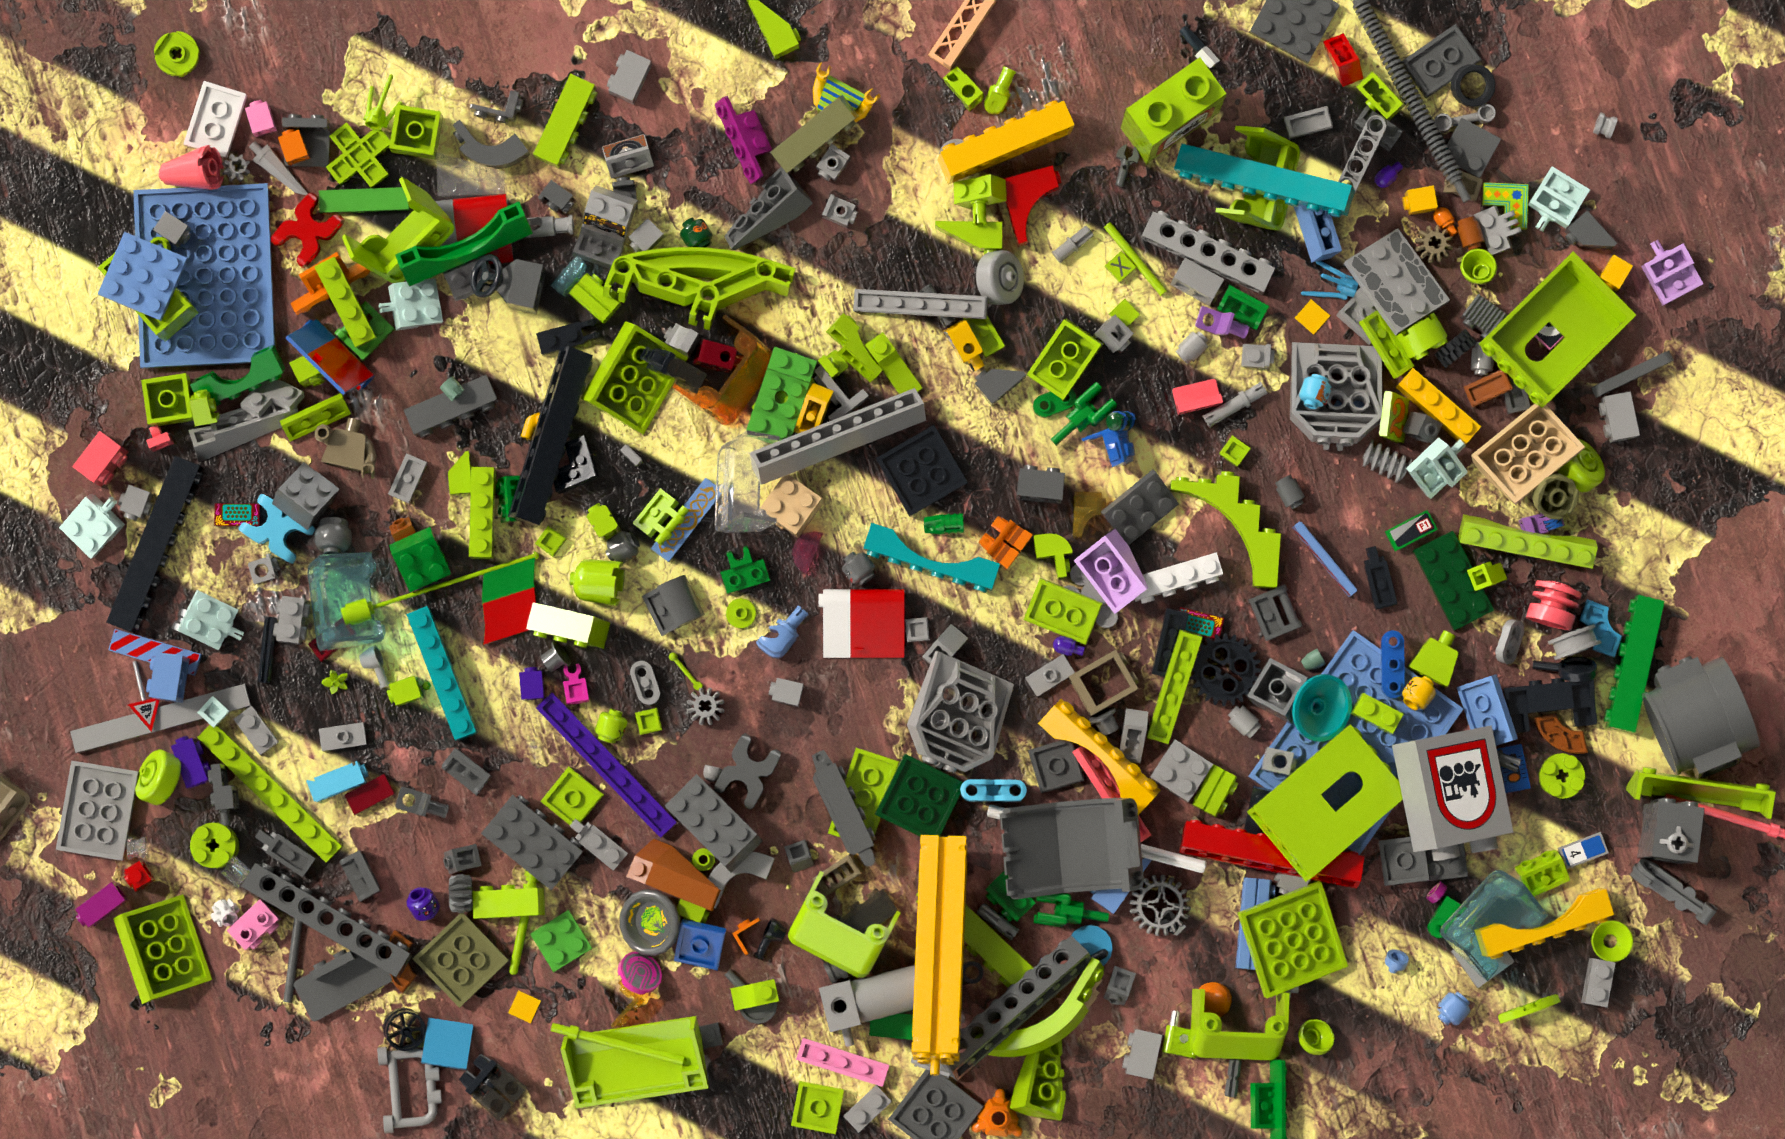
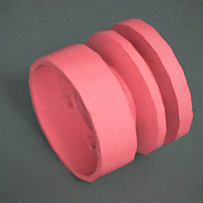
M1537 580L1535 587L1544 592L1533 591L1532 595L1540 599L1541 602L1529 604L1526 618L1545 626L1571 631L1576 616L1568 612L1567 608H1578L1579 604L1570 600V598L1579 600L1582 593L1563 583Z

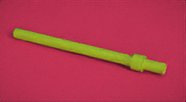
M552 1023L551 1032L567 1035L569 1039L577 1040L578 1038L683 1065L684 1056L580 1030V1027L574 1025L568 1027Z

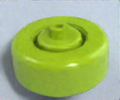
M1578 439L1585 446V449L1557 472L1573 480L1579 492H1589L1604 480L1605 468L1594 448L1585 441Z
M162 749L155 750L149 754L139 769L135 787L137 797L152 805L163 804L172 795L179 781L181 773L180 760L174 754Z

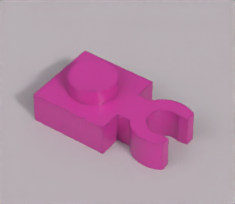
M576 664L577 670L575 673H569L568 667L564 666V674L569 679V681L563 682L567 705L589 702L585 678L579 679L581 675L579 664Z

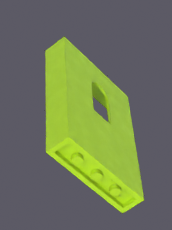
M1573 251L1479 345L1487 356L1492 357L1498 363L1499 369L1507 373L1513 379L1515 385L1529 395L1530 400L1534 404L1543 408L1636 314ZM1550 322L1564 336V339L1543 360L1538 362L1532 361L1526 356L1525 346Z
M1350 724L1249 809L1247 813L1306 882L1402 801L1403 798L1399 779H1396L1391 773L1390 766L1379 759L1374 747L1367 744L1363 740L1361 732ZM1345 773H1357L1363 781L1362 789L1335 812L1321 794Z

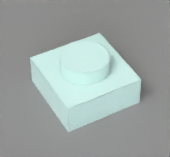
M212 696L197 713L215 728L230 711Z

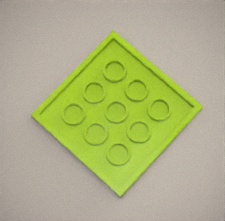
M1314 882L1238 912L1265 998L1268 999L1348 967L1322 882Z

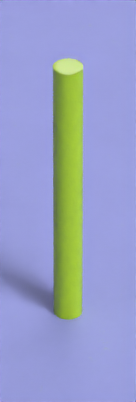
M1109 222L1104 229L1160 296L1166 293V288L1114 225Z

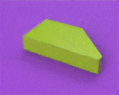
M465 451L448 471L450 495L471 493L469 451Z

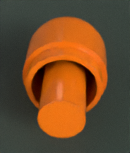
M1445 207L1437 208L1433 214L1436 224L1440 226L1442 231L1447 229L1450 237L1456 235L1458 231L1453 225L1455 224V218L1451 212Z

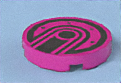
M631 952L626 954L618 964L617 972L622 978L621 982L631 992L639 995L651 993L661 983L662 973L660 966L651 956Z

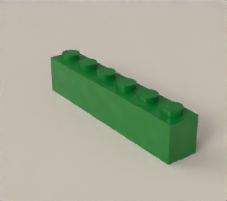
M1637 595L1634 599L1630 600L1628 612L1631 613L1630 620L1625 622L1623 634H1626L1625 642L1620 644L1618 656H1621L1620 665L1616 664L1613 678H1616L1615 687L1611 686L1608 699L1611 700L1610 709L1606 708L1603 719L1604 722H1607L1606 728L1631 734L1636 732L1643 701L1642 693L1645 692L1665 601L1642 595Z

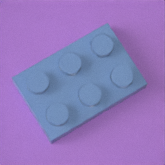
M1497 674L1456 687L1470 729L1492 725L1496 746L1518 739Z

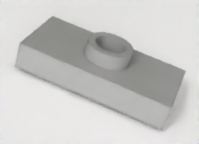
M1062 654L1025 677L1036 697H1038L1075 672Z
M364 722L319 729L322 751L367 745Z

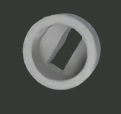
M705 765L703 775L707 781L715 782L718 780L722 769Z

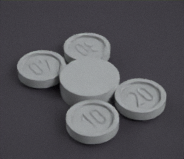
M1076 564L1071 569L1070 578L1074 584L1084 586L1081 593L1074 586L1067 585L1064 587L1103 602L1096 622L1103 628L1114 626L1118 619L1117 613L1114 614L1108 605L1103 606L1106 602Z

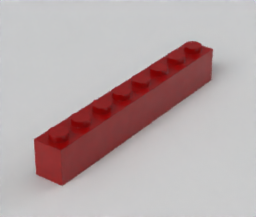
M1199 820L1186 821L1183 827L1179 850L1181 854L1301 877L1265 833L1255 835L1248 833L1244 829L1230 830L1219 824L1205 825ZM1355 851L1341 852L1311 880L1357 889L1362 878L1365 856H1361Z

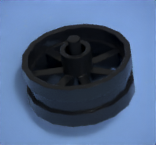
M397 1008L390 1012L384 1020L383 1035L389 1044L397 1050H413L425 1038V1023L421 1016L413 1009ZM403 1014H412L410 1019L405 1022ZM396 1017H400V1022L397 1024L392 1022ZM417 1018L420 1022V1026L410 1027L411 1024ZM390 1026L397 1028L393 1033H388ZM412 1031H419V1034L414 1039L411 1035ZM400 1035L398 1044L394 1043L391 1040L392 1038ZM405 1037L411 1039L410 1043L403 1044Z

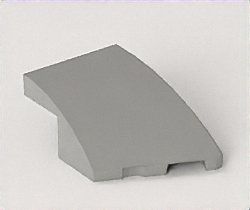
M1360 287L1354 297L1336 316L1368 345L1371 344L1359 321L1377 309Z

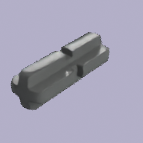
M1240 1059L1229 1060L1227 1073L1229 1078L1226 1080L1225 1096L1235 1098L1237 1096L1238 1077H1240L1242 1064Z

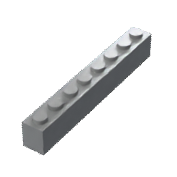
M915 388L750 452L752 469L760 484L763 485L926 421L924 403Z

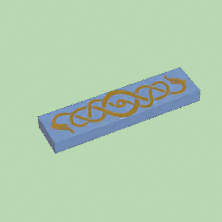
M705 478L684 505L689 510L684 517L685 521L682 524L679 523L671 533L673 536L666 540L662 546L655 542L651 549L667 562H670L724 491Z

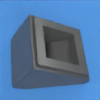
M806 839L784 847L794 873L814 866Z

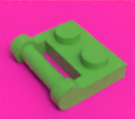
M366 301L361 305L365 316L370 314L373 317L369 323L377 337L376 339L356 348L352 340L347 336L348 332L345 326L341 329L338 328L334 332L363 361L395 330Z

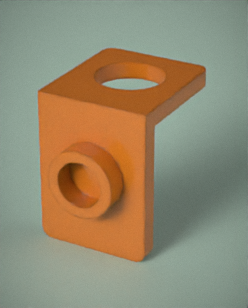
M748 918L737 925L739 930L732 933L745 956L749 953L738 934L761 921L759 918L752 922Z

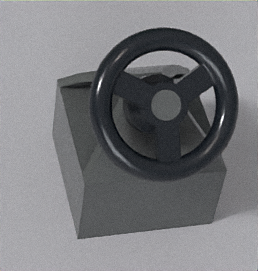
M488 254L480 258L472 270L471 289L479 298H487L497 290L510 309L537 315L546 270L542 264L518 259L503 269L499 258ZM488 261H492L495 264L496 270L489 268ZM482 267L481 279L477 284L478 274ZM485 285L490 287L488 290L482 291Z

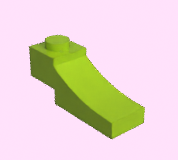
M842 313L827 329L826 333L842 346L837 353L871 383L883 369L865 349L858 334L860 327L856 324L855 320Z
M883 332L865 344L866 350L883 369V374L898 394L914 388L917 392L923 389Z

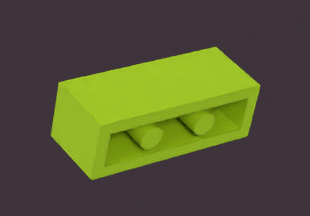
M536 883L523 884L522 889H515V885H501V890H493V886H481L480 891H472L473 919L545 915L544 888H537Z

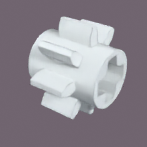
M230 898L228 900L222 899L212 906L214 913L210 917L219 927L223 925L231 926L237 921L238 916L236 913L240 909Z

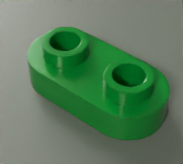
M1071 389L1068 393L1069 400L1066 402L1062 401L1061 398L1051 391L1042 394L1034 400L1033 411L1041 418H1047L1074 406L1076 394ZM1042 402L1048 403L1049 407L1046 410L1040 408Z

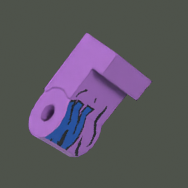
M1541 513L1518 520L1521 530L1539 534L1565 526L1563 518L1550 519Z

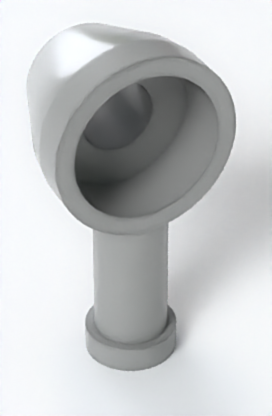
M376 645L372 646L359 655L360 663L365 669L375 670L380 688L389 686L390 681L388 682L383 668L382 654Z

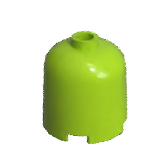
M594 559L581 561L577 565L575 572L572 571L570 574V585H573L575 595L583 601L618 606L620 603V599H617L618 591L623 592L625 570L620 569L623 566V562Z

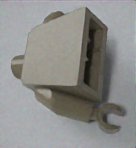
M348 418L345 430L338 428L332 430L327 425L317 427L314 434L316 440L327 445L321 460L322 463L361 472L362 478H364V474L371 473V479L375 478L374 468L377 454L368 436L358 433L361 420Z

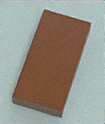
M1499 370L1464 386V390L1471 406L1476 407L1514 390L1508 374Z

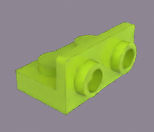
M1556 850L1545 851L1540 856L1531 860H1525L1515 867V871L1521 879L1528 898H1532L1570 881L1563 859Z

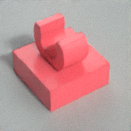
M158 425L149 428L153 438L146 440L149 449L153 452L174 444L171 435L168 432L162 433Z

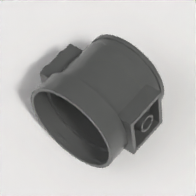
M1689 656L1681 659L1679 665L1674 667L1670 665L1661 667L1657 670L1658 673L1655 674L1654 678L1656 688L1653 691L1642 693L1643 704L1651 727L1675 775H1679L1686 770H1693L1696 778L1704 779L1740 764L1741 754L1760 747L1758 733L1746 700L1735 676L1723 657L1701 664L1698 657L1692 659Z

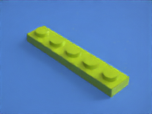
M1183 630L1179 631L1146 735L1147 738L1169 744L1202 636Z

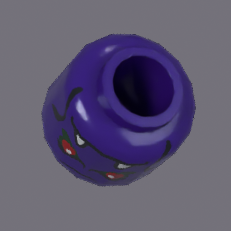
M420 887L412 890L406 901L411 914L419 921L433 919L440 908L438 899L429 888Z

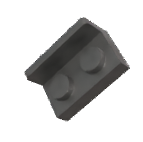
M483 256L443 272L455 301L467 299L474 294L470 283L471 274L475 264ZM482 267L478 274L477 284L481 279ZM485 285L482 291H486L490 287Z

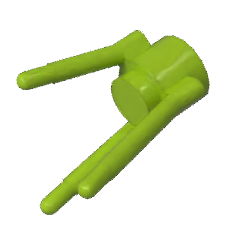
M392 74L389 75L379 103L373 110L371 108L374 87L370 86L367 108L363 120L365 125L373 130L379 131L382 127L387 128L389 121L395 115L396 106L387 117L385 115L386 112L382 109L393 79ZM399 101L396 105H402V102Z

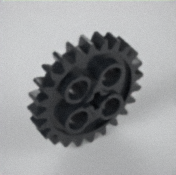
M1224 633L1223 639L1220 640L1218 634H1215L1213 642L1208 637L1206 638V646L1200 643L1201 651H1198L1192 669L1194 675L1190 676L1189 680H1196L1192 688L1199 687L1200 691L1197 695L1200 696L1205 693L1206 702L1213 698V705H1216L1218 700H1221L1222 706L1225 707L1227 700H1229L1230 704L1234 706L1236 698L1243 702L1242 695L1247 696L1249 694L1248 689H1252L1254 685L1253 681L1256 682L1258 679L1255 673H1259L1262 670L1255 668V665L1261 661L1253 659L1257 651L1249 652L1251 644L1246 647L1243 646L1244 638L1236 642L1235 634L1229 640L1227 633ZM1222 648L1226 651L1227 657L1225 660L1220 661L1215 657L1216 649ZM1210 658L1222 667L1228 665V671L1241 677L1242 681L1236 680L1228 673L1224 676L1221 675V669L1208 663L1207 659ZM1237 660L1245 662L1246 669L1244 672H1237L1235 670L1234 663ZM1205 668H1212L1215 671L1214 679L1208 680L1204 677L1203 671ZM1226 679L1234 682V690L1231 692L1223 689L1222 684Z

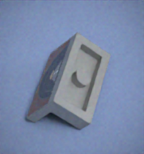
M644 134L602 147L611 179L654 166Z

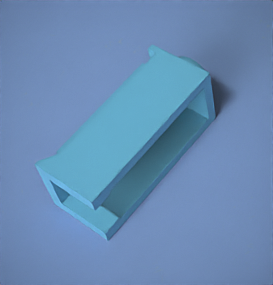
M355 761L356 765L351 763L315 777V781L306 780L314 802L322 801L367 783L366 777H369L365 764L361 765L359 761Z

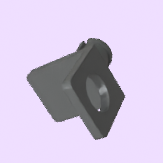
M406 787L400 788L395 804L397 809L424 817L426 813L445 818L449 809L448 804L430 800L431 795ZM408 793L415 797V802L410 807L405 806L402 801L404 795Z

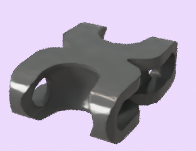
M744 733L732 751V758L736 766H727L722 770L714 786V791L723 793L731 782H744L748 788L744 805L747 809L751 810L764 790L759 777L772 775L781 757V751L777 749L772 750L764 761H752L747 753L751 737L749 734Z

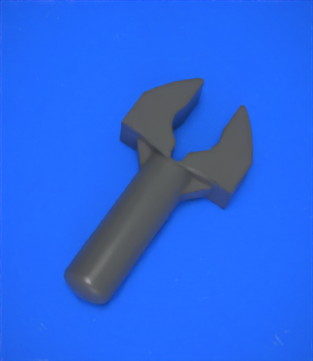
M1127 144L1118 149L1116 158L1121 162L1115 183L1118 187H1124L1129 166L1133 163L1137 164L1139 159L1138 151L1134 147L1132 156L1126 160L1124 152Z

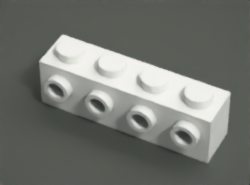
M1217 552L1143 574L1148 589L1136 597L1135 602L1141 600V603L1144 604L1154 601V596L1163 594V597L1176 594L1175 590L1183 587L1187 591L1197 588V583L1206 581V584L1219 581V577L1223 575Z

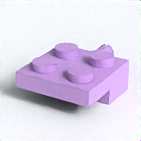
M1659 240L1650 244L1657 256L1641 267L1662 306L1703 285L1684 243L1672 250L1666 251L1662 248Z

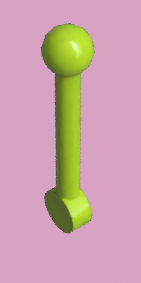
M674 652L670 653L669 659L674 661L694 684V689L698 691L699 688H702V683L694 679L678 660V655Z

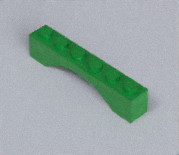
M516 202L498 210L495 216L482 229L464 240L437 247L414 246L395 254L410 287L529 236L533 232L520 202Z

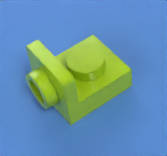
M833 350L827 356L823 355L818 359V364L824 368L833 380L849 367L846 361L837 353V350Z

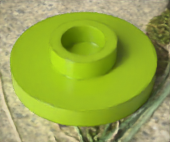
M739 598L733 600L728 605L726 617L733 627L746 628L754 622L756 610L749 600Z

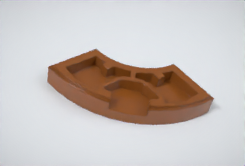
M1556 713L1533 718L1541 736L1556 749L1572 754L1588 753L1584 732L1574 731L1565 727L1559 721Z
M397 930L393 931L389 939L395 945L398 941L409 948L413 945L410 940ZM386 947L385 956L387 959L392 954L390 947ZM408 963L400 978L391 975V981L399 991L404 993L417 974H415L410 963Z

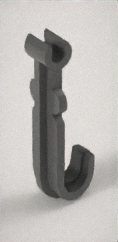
M1641 859L1632 867L1633 870L1630 873L1632 878L1646 888H1651L1668 901H1675V908L1677 910L1689 909L1696 914V919L1702 924L1707 925L1717 912L1718 908L1708 901L1704 903L1695 897L1696 890L1694 887L1687 886L1684 888L1683 882L1648 859Z

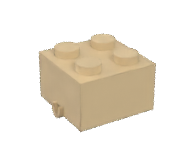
M786 475L780 479L760 507V511L776 522L775 525L782 530L784 528L799 538L823 505L824 500L804 484H801L790 475Z

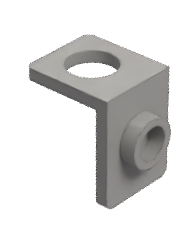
M269 553L266 554L265 558L248 563L254 584L279 577L277 572L280 571L278 560ZM259 564H265L268 568V573L264 577H259L255 573V569Z

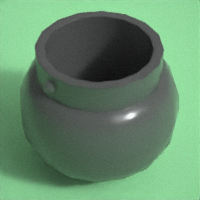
M327 517L320 520L319 527L314 534V542L316 547L325 556L340 557L342 553L351 547L352 533L349 528V522L346 519Z

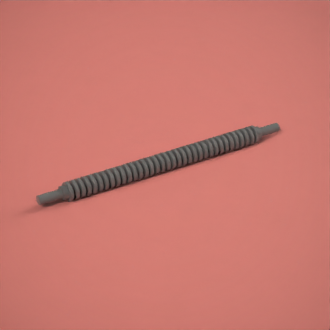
M1353 0V10L1358 16L1359 21H1361L1362 26H1364L1363 28L1370 41H1372L1371 43L1378 56H1380L1379 58L1383 61L1382 63L1389 76H1391V80L1394 81L1393 83L1400 96H1402V100L1405 101L1404 104L1408 106L1407 109L1410 111V115L1413 116V120L1416 121V126H1419V131H1422L1421 135L1427 141V146H1430L1429 150L1433 151V157L1436 156L1434 159L1441 172H1443L1442 174L1446 177V181L1455 186L1463 203L1470 201L1471 197L1462 182L1463 178L1461 175L1463 173L1459 170L1460 167L1456 165V160H1453L1454 156L1450 155L1451 151L1448 150V145H1445V140H1442V134L1439 135L1440 131L1437 129L1435 121L1432 119L1431 114H1429V110L1426 109V105L1423 104L1424 101L1421 99L1420 94H1418V90L1415 89V85L1412 84L1413 81L1410 79L1409 74H1407V70L1404 69V64H1401L1402 61L1399 59V55L1396 54V50L1393 49V44H1390L1391 41L1388 39V35L1385 34L1386 31L1382 29V24H1379L1380 20L1374 14V9H1371L1372 6L1369 4V0Z

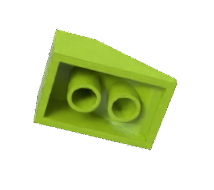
M1066 318L1027 373V376L1064 400L1092 362L1103 343Z

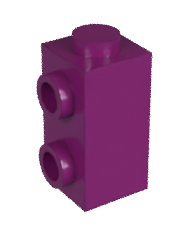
M111 882L75 909L78 913L76 918L83 927L87 925L88 928H92L126 903L128 899L116 882Z

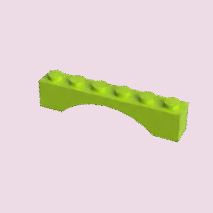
M1463 514L1458 535L1459 542L1463 544L1593 569L1598 549L1596 540L1533 533L1501 525L1485 518Z

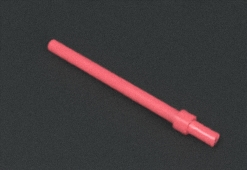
M1667 793L1664 797L1675 799V803L1690 801ZM1698 804V807L1704 808L1705 815L1765 832L1770 837L1777 838L1778 836L1785 838V829L1780 828V825L1774 823L1766 824L1704 804Z

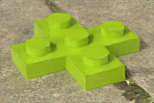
M346 122L330 135V138L343 154L327 165L326 168L340 186L357 172L371 188H374L389 176L376 159L390 145L389 138L382 130H372L360 139Z

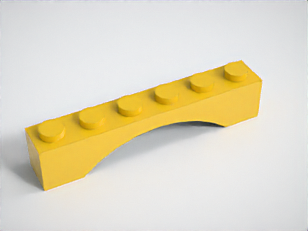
M1060 699L1038 723L1054 739L1067 740L1079 744L1098 756L1114 776L1119 788L1120 797L1132 798L1136 801L1138 815L1161 791L1154 780L1147 778L1136 764L1131 763L1125 758L1123 752L1112 746L1104 734L1097 732L1086 718L1081 717L1074 711L1070 703Z
M1597 888L1579 894L1563 915L1546 925L1531 929H1515L1503 924L1493 923L1474 931L1482 956L1496 959L1504 956L1503 952L1505 951L1517 952L1525 949L1524 945L1526 944L1538 945L1544 943L1547 937L1553 936V938L1565 936L1566 931L1574 928V931H1579L1587 928L1588 923L1595 922V924L1606 922L1608 921L1607 917L1614 915L1607 890Z

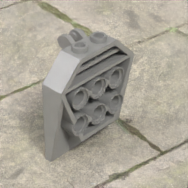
M1292 342L1290 420L1311 442L1323 445V450H1328L1331 443H1336L1337 451H1342L1343 446L1357 444L1381 421L1382 359L1374 346ZM1313 372L1326 377L1332 387L1326 405L1317 407V409L1307 408L1299 397L1304 379ZM1339 374L1342 380L1335 381L1331 375ZM1361 375L1365 381L1358 382L1354 379V376ZM1337 399L1342 405L1339 407L1333 406L1331 400ZM1359 400L1363 402L1364 407L1358 408L1354 406L1353 402Z
M935 651L907 723L917 753L922 755L923 762L933 764L940 769L943 767V769L956 774L957 770L966 772L991 760L996 749L1014 684L939 651ZM945 689H948L949 692L947 698H944L943 695ZM967 697L968 702L964 707L963 699ZM986 705L987 709L985 714L983 715L982 707ZM938 714L939 719L938 722L935 724L934 716ZM955 722H957L958 728L954 732L953 725ZM976 730L977 736L973 740L972 733Z

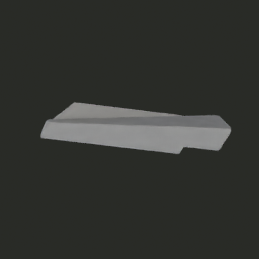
M273 403L258 418L239 408L220 414L218 422L211 423V426L188 430L198 461L202 462L281 428L280 420L298 413V409L296 406L290 412Z

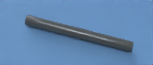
M294 918L283 998V1002L292 1003L303 924V922Z

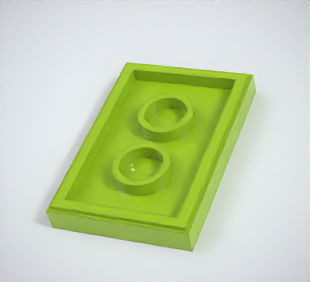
M1040 578L1023 620L1086 645L1103 602Z

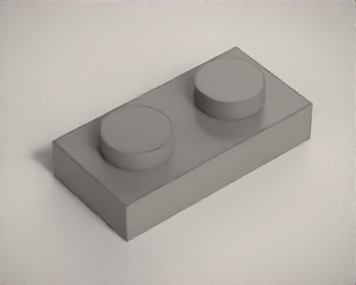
M406 453L388 495L410 504L428 463Z
M250 706L234 718V721L259 755H263L279 743L253 706Z
M875 1085L843 1116L859 1133L892 1101Z

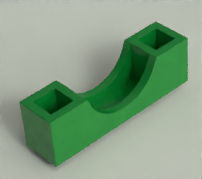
M273 344L253 353L251 369L244 377L228 380L212 371L194 379L190 386L193 392L206 389L210 392V397L215 399L216 406L221 404V400L227 397L229 400L235 399L242 394L241 391L249 388L252 391L261 387V382L268 379L270 382L281 378L285 366Z

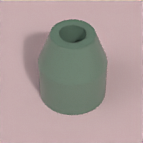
M1318 649L1309 652L1301 660L1306 671L1318 669L1326 664Z

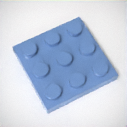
M124 232L98 295L162 321L188 258Z

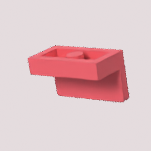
M1215 379L1173 388L1172 390L1178 415L1219 406L1223 403Z

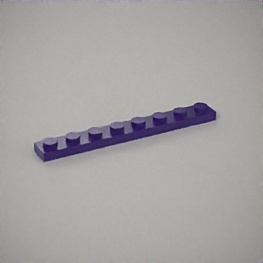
M553 693L536 707L660 838L677 823Z

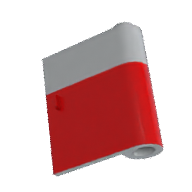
M507 194L435 201L448 215L454 225L453 233L440 246L464 240L482 229L495 216L498 210L508 206ZM512 243L484 254L497 256L501 263L514 261Z

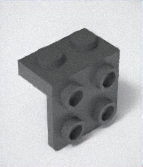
M289 114L288 118H282V127L285 131L295 129V131L299 130L302 133L310 159L291 166L287 164L284 157L285 165L289 167H326L329 165V120L324 118L323 115H311V118H302V115Z

